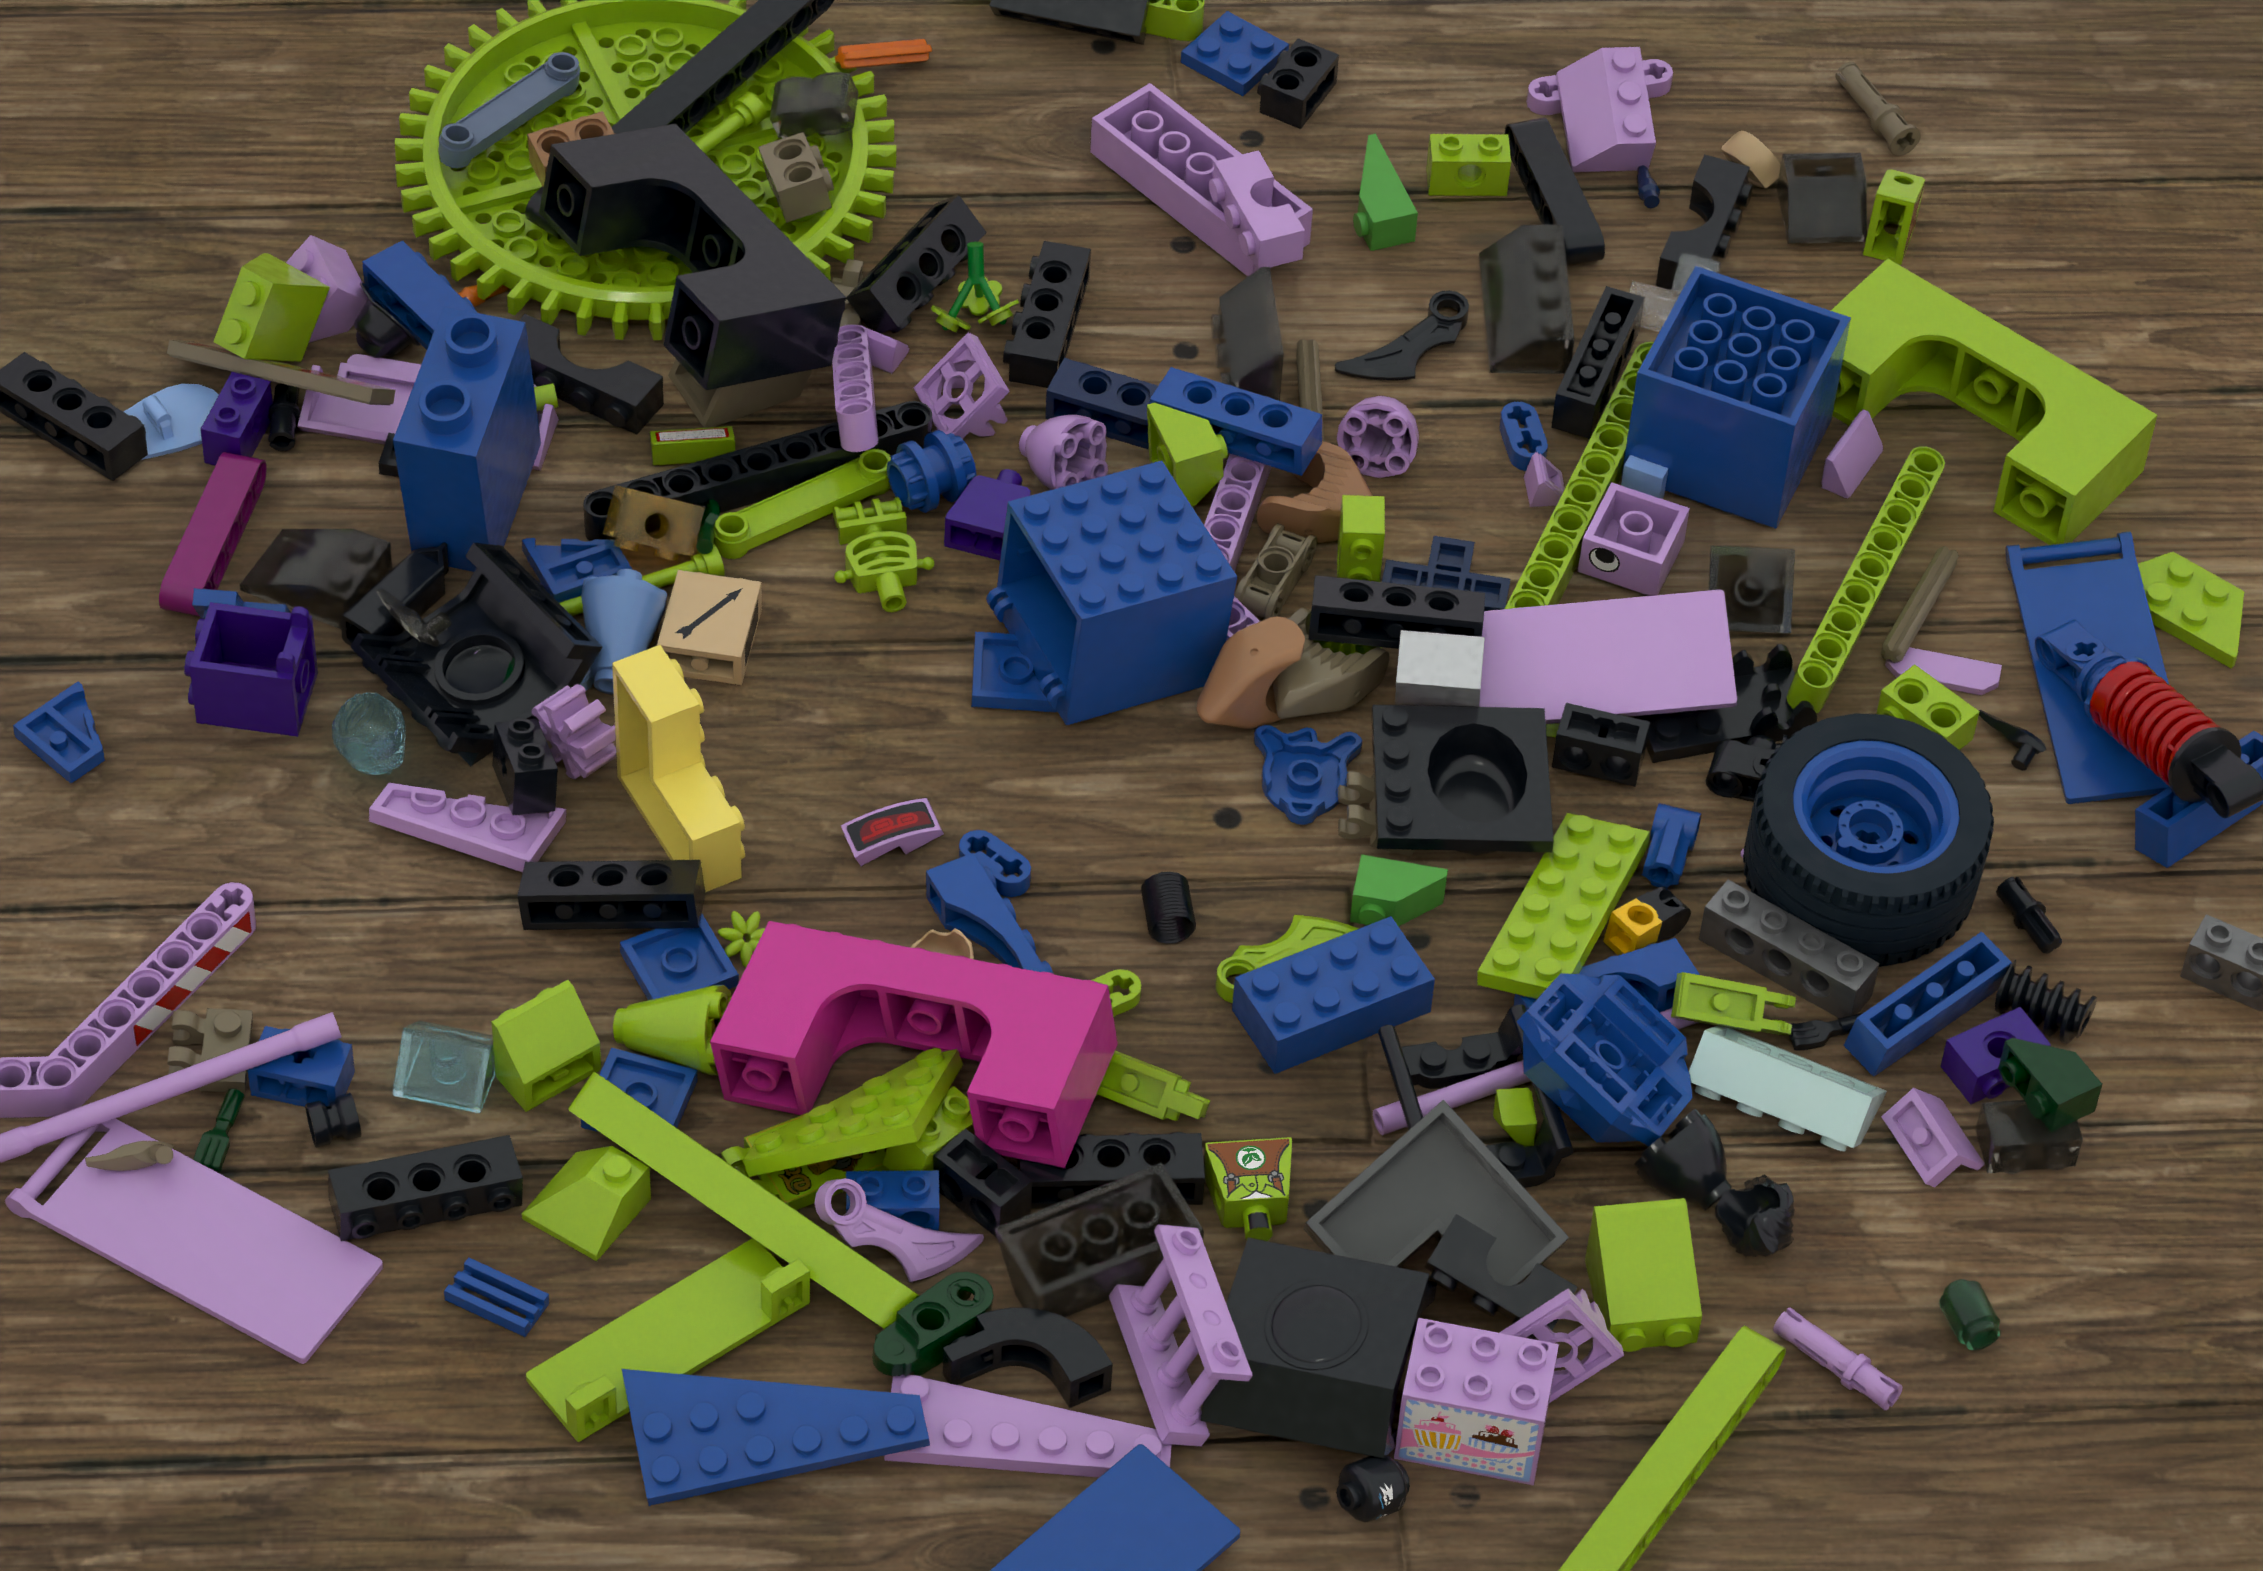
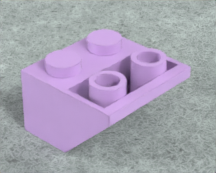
M310 235L286 262L330 287L309 343L348 332L368 300V296L360 286L362 281L346 250Z

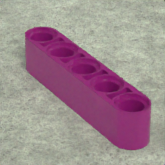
M223 452L220 455L161 583L159 593V606L161 609L199 616L192 606L194 588L218 589L263 490L267 473L265 460Z

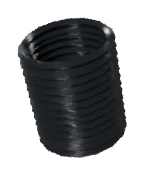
M1167 871L1154 874L1146 879L1141 886L1147 927L1151 938L1157 942L1170 944L1183 941L1191 936L1196 929V922L1186 877L1176 872Z

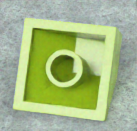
M1148 404L1147 421L1150 463L1163 461L1194 508L1224 477L1223 459L1228 458L1225 440L1221 434L1215 435L1207 419L1161 404Z
M614 1146L576 1152L521 1213L522 1219L591 1259L598 1261L651 1200L650 1167Z

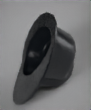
M361 282L360 286L368 296V300L354 322L355 329L357 330L356 340L358 345L374 358H379L383 355L393 357L412 343L419 346L420 344L415 337L394 318L379 298Z

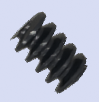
M2015 960L2007 970L1999 986L1995 1000V1011L2003 1014L2010 1007L2011 1011L2021 1007L2037 1027L2044 1021L2043 1032L2045 1035L2050 1037L2060 1029V1041L2064 1044H2068L2075 1037H2080L2094 1011L2097 997L2093 995L2083 1005L2080 1003L2081 989L2076 988L2066 997L2064 996V981L2060 980L2052 989L2047 988L2048 974L2044 973L2034 982L2031 980L2032 967L2029 965L2020 974L2015 973Z

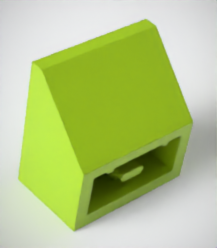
M569 980L553 988L544 989L535 998L515 1009L506 1010L497 1019L491 1021L495 1076L525 1112L590 1077L593 1071L597 1073L601 1070L600 1041L574 986Z

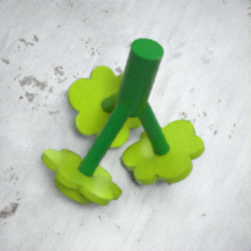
M970 242L967 244L968 278L959 284V295L949 312L935 305L931 307V310L938 314L935 321L942 325V329L945 331L951 330L957 333L959 327L970 330V324L956 317L961 307L969 308V311L976 316L984 315L991 308L993 312L977 321L980 324L989 320L991 326H995L998 323L1005 325L1006 319L1013 316L1010 308L1020 303L1017 299L1000 308L999 296L1003 291L1002 285L995 280L988 281L984 276L983 243Z

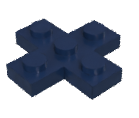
M1433 536L1428 566L1386 559L1382 582L1485 593L1484 611L1505 609L1511 579L1470 572L1475 542Z

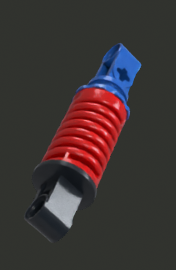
M2075 619L2035 638V649L2040 661L2049 671H2053L2072 690L2077 692L2079 698L2084 702L2086 715L2092 719V724L2099 729L2105 730L2148 769H2151L2156 776L2160 777L2170 786L2172 792L2181 800L2192 803L2205 800L2222 818H2228L2263 800V780L2255 768L2241 760V745L2237 737L2229 730L2217 725L2210 717L2196 708L2192 702L2177 692L2174 687L2167 684L2162 677L2157 676L2148 667L2146 661L2138 657L2125 659L2119 653L2112 652L2099 639H2096L2085 630L2083 625Z

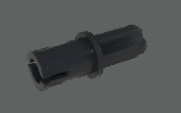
M282 383L275 386L274 401L268 411V418L271 421L268 442H270V446L275 450L288 451L295 445L296 424H298L301 410L298 407L300 388Z
M2010 877L2004 880L1998 886L1996 894L2011 911L2016 927L2018 929H2025L2043 953L2048 954L2054 949L2059 948L2062 944V939L2046 917V907L2044 904L2036 901L2031 896L2019 877L2015 879Z

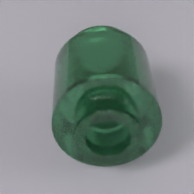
M1960 1279L1950 1283L1944 1289L1943 1295L1939 1300V1306L1957 1340L1965 1344L1969 1350H1981L1993 1344L2001 1334L1999 1329L2000 1319L1981 1284L1977 1281Z

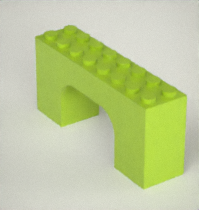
M1887 258L1831 310L1851 317L1832 416L1850 426L1858 413L1863 409L1868 411L1873 419L1896 397L1909 392L1923 391L1941 395L2018 440L2019 443L2005 457L1993 512L2048 545L2071 543L2144 471L2157 414Z

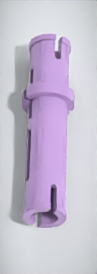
M1787 1308V1311H1784L1777 1319L1773 1328L1774 1333L1789 1341L1820 1365L1833 1372L1841 1379V1384L1847 1389H1856L1863 1393L1883 1410H1888L1889 1406L1892 1407L1899 1398L1903 1388L1902 1385L1877 1370V1368L1871 1365V1359L1864 1354L1857 1355L1792 1308Z

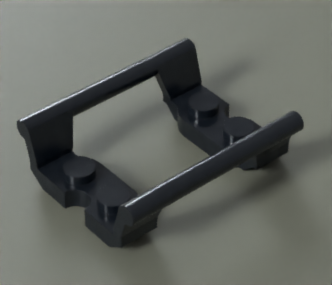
M1514 1005L1508 1010L1498 1028V1032L1462 1037L1461 1046L1454 1050H1446L1438 1045L1437 1042L1402 1047L1393 1025H1385L1378 1030L1408 1130L1423 1118L1413 1085H1420L1428 1089H1440L1517 1062V1057L1521 1053L1523 1055V1030L1516 1021L1526 1011L1524 1005ZM1533 1082L1532 1085L1544 1118L1536 1139V1145L1525 1147L1515 1142L1486 1145L1524 1188L1538 1186L1555 1177L1556 1168L1562 1158L1568 1157L1573 1153V1147L1559 1106Z

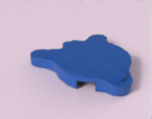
M1262 725L1254 733V743L1262 752L1265 760L1262 768L1263 792L1271 804L1284 812L1291 822L1299 825L1312 823L1317 816L1332 810L1340 803L1338 802L1339 785L1347 787V766L1362 750V739L1354 732H1345L1327 743H1321L1317 740L1316 731L1309 727L1286 734L1273 726Z

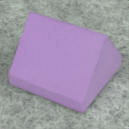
M866 328L872 366L892 374L906 357L910 348L898 340Z
M1538 452L1533 454L1524 475L1530 507L1557 506L1565 490L1562 473L1542 454Z

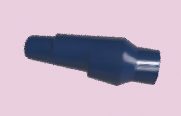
M1644 165L1639 166L1637 169L1639 198L1644 201V205L1647 208H1655L1660 202V189L1655 180L1652 179L1648 168Z

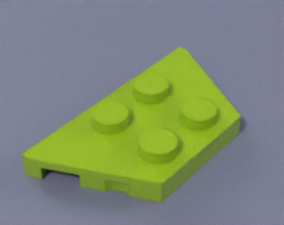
M2175 552L2138 563L2153 625L2232 669L2238 655L2244 591Z

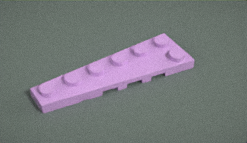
M917 1375L893 1376L891 1393L920 1395L930 1446L884 1455L885 1461L1099 1478L1138 1444H1143L1170 1467L1172 1444H1162L1156 1429L927 1379Z

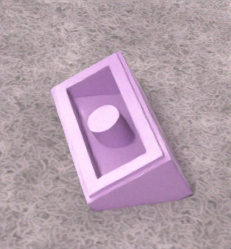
M1863 409L1858 413L1825 460L1821 481L1822 488L1844 498L1851 497L1883 451L1882 441L1868 411Z

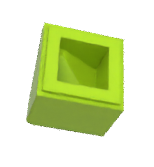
M1529 1088L1496 1089L1493 1109L1494 1119L1516 1143L1525 1147L1534 1146L1537 1120L1532 1091Z

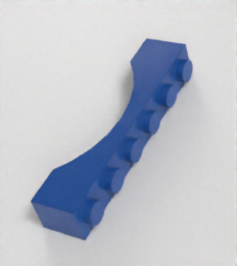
M974 853L926 870V898L945 929L952 931L956 928L960 930L967 938L986 948L1003 964L1054 974L1047 961L1041 962L1038 958L1035 943L1030 932L1027 929L1021 930L1016 922V913L1010 900L1007 897L1001 898L991 869L988 866L982 867Z

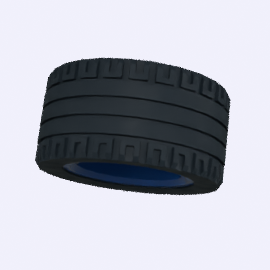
M1859 713L1820 720L1791 735L1790 739L1782 742L1781 746L1774 751L1772 758L1766 763L1756 792L1744 846L1743 862L1745 863L1744 875L1746 876V884L1752 893L1879 963V967L1918 959L1922 955L1929 954L1934 949L1940 948L1945 943V940L1951 939L1955 932L1961 928L1963 921L1967 919L1970 909H1972L1994 830L1993 805L1990 802V794L1985 789L1986 785L1980 777V773L1959 749L1941 735L1915 722L1888 715Z

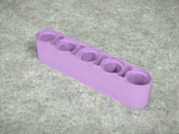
M855 324L845 325L839 328L838 343L832 360L835 409L842 448L850 452H861L875 447L878 443L872 363L866 328Z

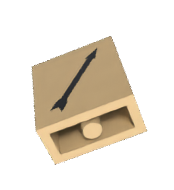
M678 570L657 646H662L670 660L675 658L678 661L684 677L742 685L762 611L761 582Z

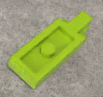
M1118 1051L1114 1052L1097 1091V1095L1161 1120L1168 1118L1178 1121L1180 1113L1196 1119H1200V1117L1205 1118L1211 1101L1188 1092L1191 1082L1182 1079V1076Z

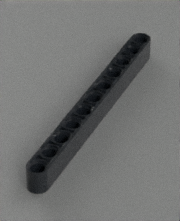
M758 0L611 128L617 134L676 124L684 133H687L826 12L834 0ZM541 187L527 204L525 210L526 219L556 238L563 239L539 214L543 187Z

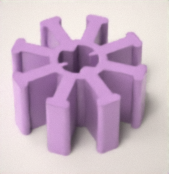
M579 684L571 688L568 685L533 707L531 711L538 718L545 739L552 744L550 751L555 763L563 759L567 770L566 775L574 780L579 776L586 778L616 758V747L612 743L616 740L615 726L611 727L601 722L599 716L606 711L605 707L598 699L589 704L585 694L586 690Z

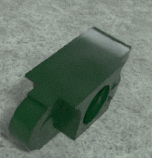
M956 1272L946 1276L899 1310L896 1315V1321L875 1336L872 1354L873 1365L878 1371L889 1376H907L914 1372V1375L921 1376L943 1362V1347L948 1346L958 1337L976 1334V1316L992 1311L994 1295L989 1282L975 1273ZM971 1294L974 1295V1298H973L972 1301H971V1300H968V1299L970 1298Z

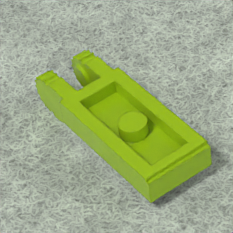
M1681 972L1677 973L1671 1017L1754 1033L1766 1032L1778 1035H1791V1024L1782 1020L1764 1019L1763 1013L1765 1004L1780 1009L1794 1008L1796 997L1767 991V987Z

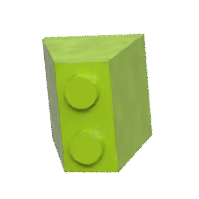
M263 253L241 267L213 342L243 359L301 362L330 287L271 254Z
M1685 1198L1594 1206L1585 1264L1593 1298L1605 1319L1607 1330L1622 1345L1623 1351L1633 1352L1647 1347H1681L1689 1343H1697L1702 1311Z

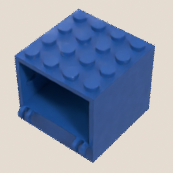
M1695 266L1637 372L1623 469L1630 455L1668 468L1665 491L1776 529L1832 420L1851 317Z
M1161 460L1008 501L997 587L989 592L986 600L994 611L996 618L1003 622L1010 634H1015L1021 653L1032 662L1033 672L1040 682V689L1045 697H1047L1050 706L1057 710L1065 725H1070L1204 687L1227 639L1237 575Z

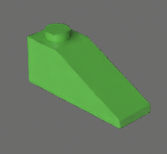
M1368 135L1358 213H1355L1353 216L1356 234L1359 237L1363 236L1370 251L1415 242L1418 212L1377 135Z

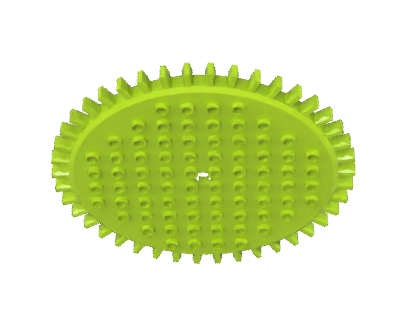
M527 0L529 18L520 22L515 20L506 10L500 8L496 10L497 29L500 33L494 37L475 24L468 27L469 45L476 49L472 54L450 43L444 47L445 65L455 69L453 73L431 65L425 67V87L439 91L438 94L411 88L409 92L410 110L429 115L400 113V135L423 138H395L396 161H423L395 164L397 187L424 185L401 190L403 212L432 207L430 210L412 215L413 233L417 238L443 229V233L429 238L430 257L435 261L459 250L462 254L450 260L451 278L457 282L475 270L480 269L484 274L477 279L478 297L485 300L502 285L512 289L507 295L508 313L514 316L530 299L542 302L541 321L549 325L554 322L561 309L575 312L578 335L586 336L592 326L593 317L598 316L612 318V329L615 339L624 340L628 330L629 319L649 320V330L653 340H662L665 330V319L669 318L676 277L693 272L677 257L665 251L649 247H629L579 256L564 239L556 238L526 219L525 214L521 213H525L529 200L542 187L529 161L527 134L601 111L604 112L612 127L747 11L746 0H730L726 4L714 0H584L579 2L577 0H560V7L546 10L540 0ZM807 27L685 134L693 142H696L730 116L733 103L745 93H752L761 100L766 109V118L753 128H739L706 153V155L831 281L830 264L822 260L825 255L846 264L847 259L854 260V244L841 238L843 234L870 243L873 238V221L857 216L856 213L884 219L886 215V196L865 192V190L893 194L894 171L869 167L896 168V145L868 144L894 142V120L867 121L887 117V98L885 94L857 99L874 93V74L872 71L845 78V75L856 71V68L842 69L840 63H836L835 56L830 59L826 56L834 51V32L828 29L808 41L803 38L808 33ZM565 52L574 55L578 59L580 66L579 85L572 95L562 97L472 158L469 165L463 168H451L441 162L438 152L439 137L446 125L456 123L547 62L552 54ZM804 132L809 145L818 146L824 167H827L831 176L834 190L829 191L828 195L832 208L786 223L766 177L758 147Z

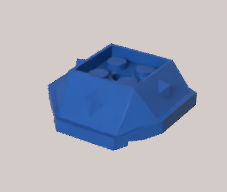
M1560 973L1516 1021L1523 1030L1524 1074L1597 1143L1640 1141L1649 1147L1663 1135L1692 1099L1691 1079L1684 1059L1688 1055L1686 1037L1620 975H1602L1600 978L1584 974Z

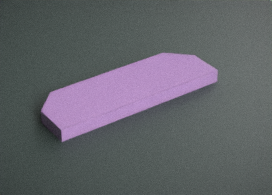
M1911 647L1907 650L1902 661L1893 663L1890 659H1886L1885 666L1896 678L1915 664L1948 689L1976 695H1983L1998 688L2002 665Z

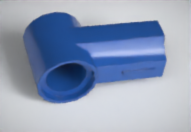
M1658 804L1650 834L1651 844L1642 874L1651 882V885L1668 888L1671 885L1679 884L1688 850L1692 851L1695 845L1701 813L1666 804Z

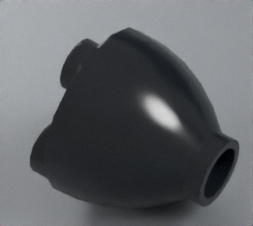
M1694 1109L1675 1125L1676 1128L1668 1135L1671 1139L1669 1142L1660 1137L1641 1154L1642 1157L1634 1165L1639 1169L1637 1174L1656 1191L1673 1199L1685 1198L1686 1202L1697 1203L1706 1211L1721 1198L1725 1190H1730L1732 1186L1726 1180L1727 1165L1721 1138L1706 1114L1701 1115Z

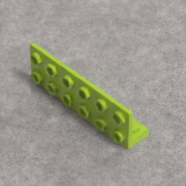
M752 1238L526 1373V1381L575 1440L580 1442L630 1412L622 1369L686 1375L695 1373L810 1303V1270L799 1258L782 1267L764 1245Z

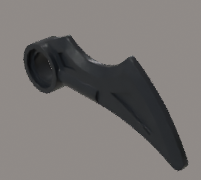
M1447 290L1434 294L1429 302L1427 318L1394 341L1375 351L1353 359L1337 362L1335 364V371L1349 376L1374 380L1415 379L1417 362L1424 353L1436 346L1456 342L1460 330L1467 324L1468 300L1456 291ZM1450 307L1459 313L1455 316L1447 317L1441 315L1438 310Z

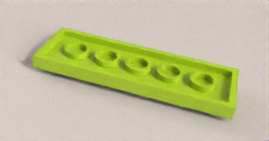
M1567 813L1553 837L1552 853L1545 852L1477 971L1478 985L1537 999L1560 973L1579 974L1608 922L1611 912L1614 911L1649 846L1650 831L1593 819L1584 815Z

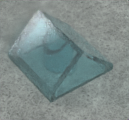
M420 1020L403 1027L393 1084V1096L481 1114L495 1076L493 1036Z

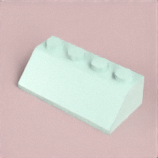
M1721 1026L1704 1030L1689 1069L1691 1083L1696 1084V1093L1720 1101L1722 1095L1738 1101L1736 1108L1744 1113L1762 1117L1763 1112L1780 1118L1778 1123L1780 1127L1798 1134H1804L1805 1129L1822 1135L1820 1139L1822 1144L1840 1151H1846L1847 1146L1855 1148L1862 1143L1887 1092L1884 1089L1732 1028Z

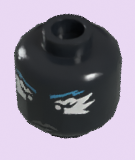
M1388 1455L1384 1459L1369 1456L1344 1466L1339 1475L1336 1494L1340 1506L1345 1511H1348L1356 1520L1370 1522L1401 1510L1405 1504L1410 1483L1406 1470L1398 1461L1393 1460Z

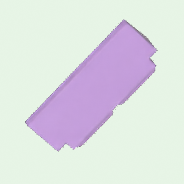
M362 354L350 356L347 363H340L338 376L395 389L394 403L390 404V406L369 405L306 390L298 422L299 430L385 444L388 433H396L421 364L380 357L374 358ZM312 365L311 370L323 372L321 366ZM550 404L544 405L543 414H540V411L537 412L541 446L535 459L533 470L541 471L559 420L554 406Z

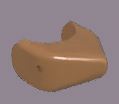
M1322 441L1320 448L1303 475L1294 474L1299 480L1312 486L1313 489L1309 493H1301L1293 498L1286 496H1270L1265 498L1257 511V522L1260 528L1268 534L1271 533L1275 524L1279 523L1284 525L1286 531L1306 538L1309 535L1316 536L1317 543L1336 541L1339 535L1342 495L1373 496L1349 453L1340 446Z
M1276 616L1250 625L1232 635L1224 643L1198 698L1196 710L1202 721L1208 724L1252 729L1282 720L1277 716L1272 682L1288 666L1301 659L1304 651L1305 636L1299 626L1290 619Z

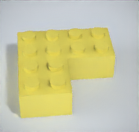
M661 645L613 662L618 779L670 860H701L705 892L741 879V859L745 858V850L741 842V831L745 829V824L739 809L735 805L730 807L726 801L724 789L718 777L715 775L711 777L705 768V761L701 753V743L704 742L705 736L700 724V714L704 712V706L699 693L695 688L689 689L684 681L680 664L675 658L670 660Z

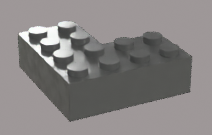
M1444 1100L1305 1223L1303 1229L1324 1253L1400 1268L1433 1237L1440 1242L1457 1214L1497 1238L1488 1252L1486 1265L1491 1277L1498 1283L1506 1286L1522 1283L1530 1275L1537 1263L1542 1265L1569 1238Z

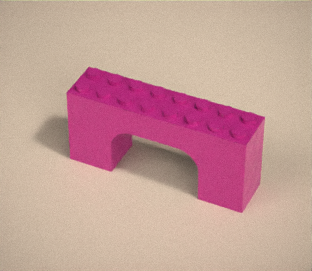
M773 921L768 922L710 1041L724 1100L797 1115H803L812 1110L832 1065L842 1054L854 1047L867 1043H888L924 1051L933 1048H940L942 1052L958 1049L961 1058L980 1062L967 1091L975 1136L999 1155L1063 1168L1067 1164L1118 1045L1109 987L1106 984Z

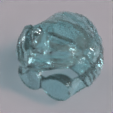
M377 692L357 693L352 698L346 700L332 724V739L335 747L354 769L370 775H389L393 769L399 768L404 762L406 728L400 708H397L391 701L385 699Z

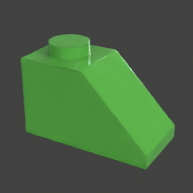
M1361 854L1352 897L1350 922L1367 926L1391 916L1399 927L1438 907L1444 902L1448 869Z

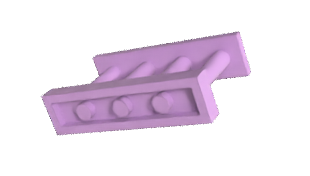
M1158 1224L1154 1232L1164 1257L1145 1286L1116 1284L1109 1298L1161 1443L1202 1447L1210 1435L1206 1422L1201 1421L1202 1411L1200 1407L1220 1379L1249 1382L1253 1375L1199 1229ZM1172 1280L1177 1295L1165 1311L1160 1295ZM1186 1317L1191 1332L1178 1348L1173 1332L1183 1318ZM1199 1353L1204 1370L1192 1385L1187 1369Z

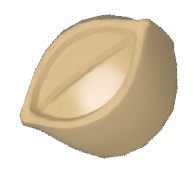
M1739 131L1734 134L1721 148L1728 161L1750 167L1748 182L1757 187L1767 189L1785 171L1774 154L1759 139L1746 131Z

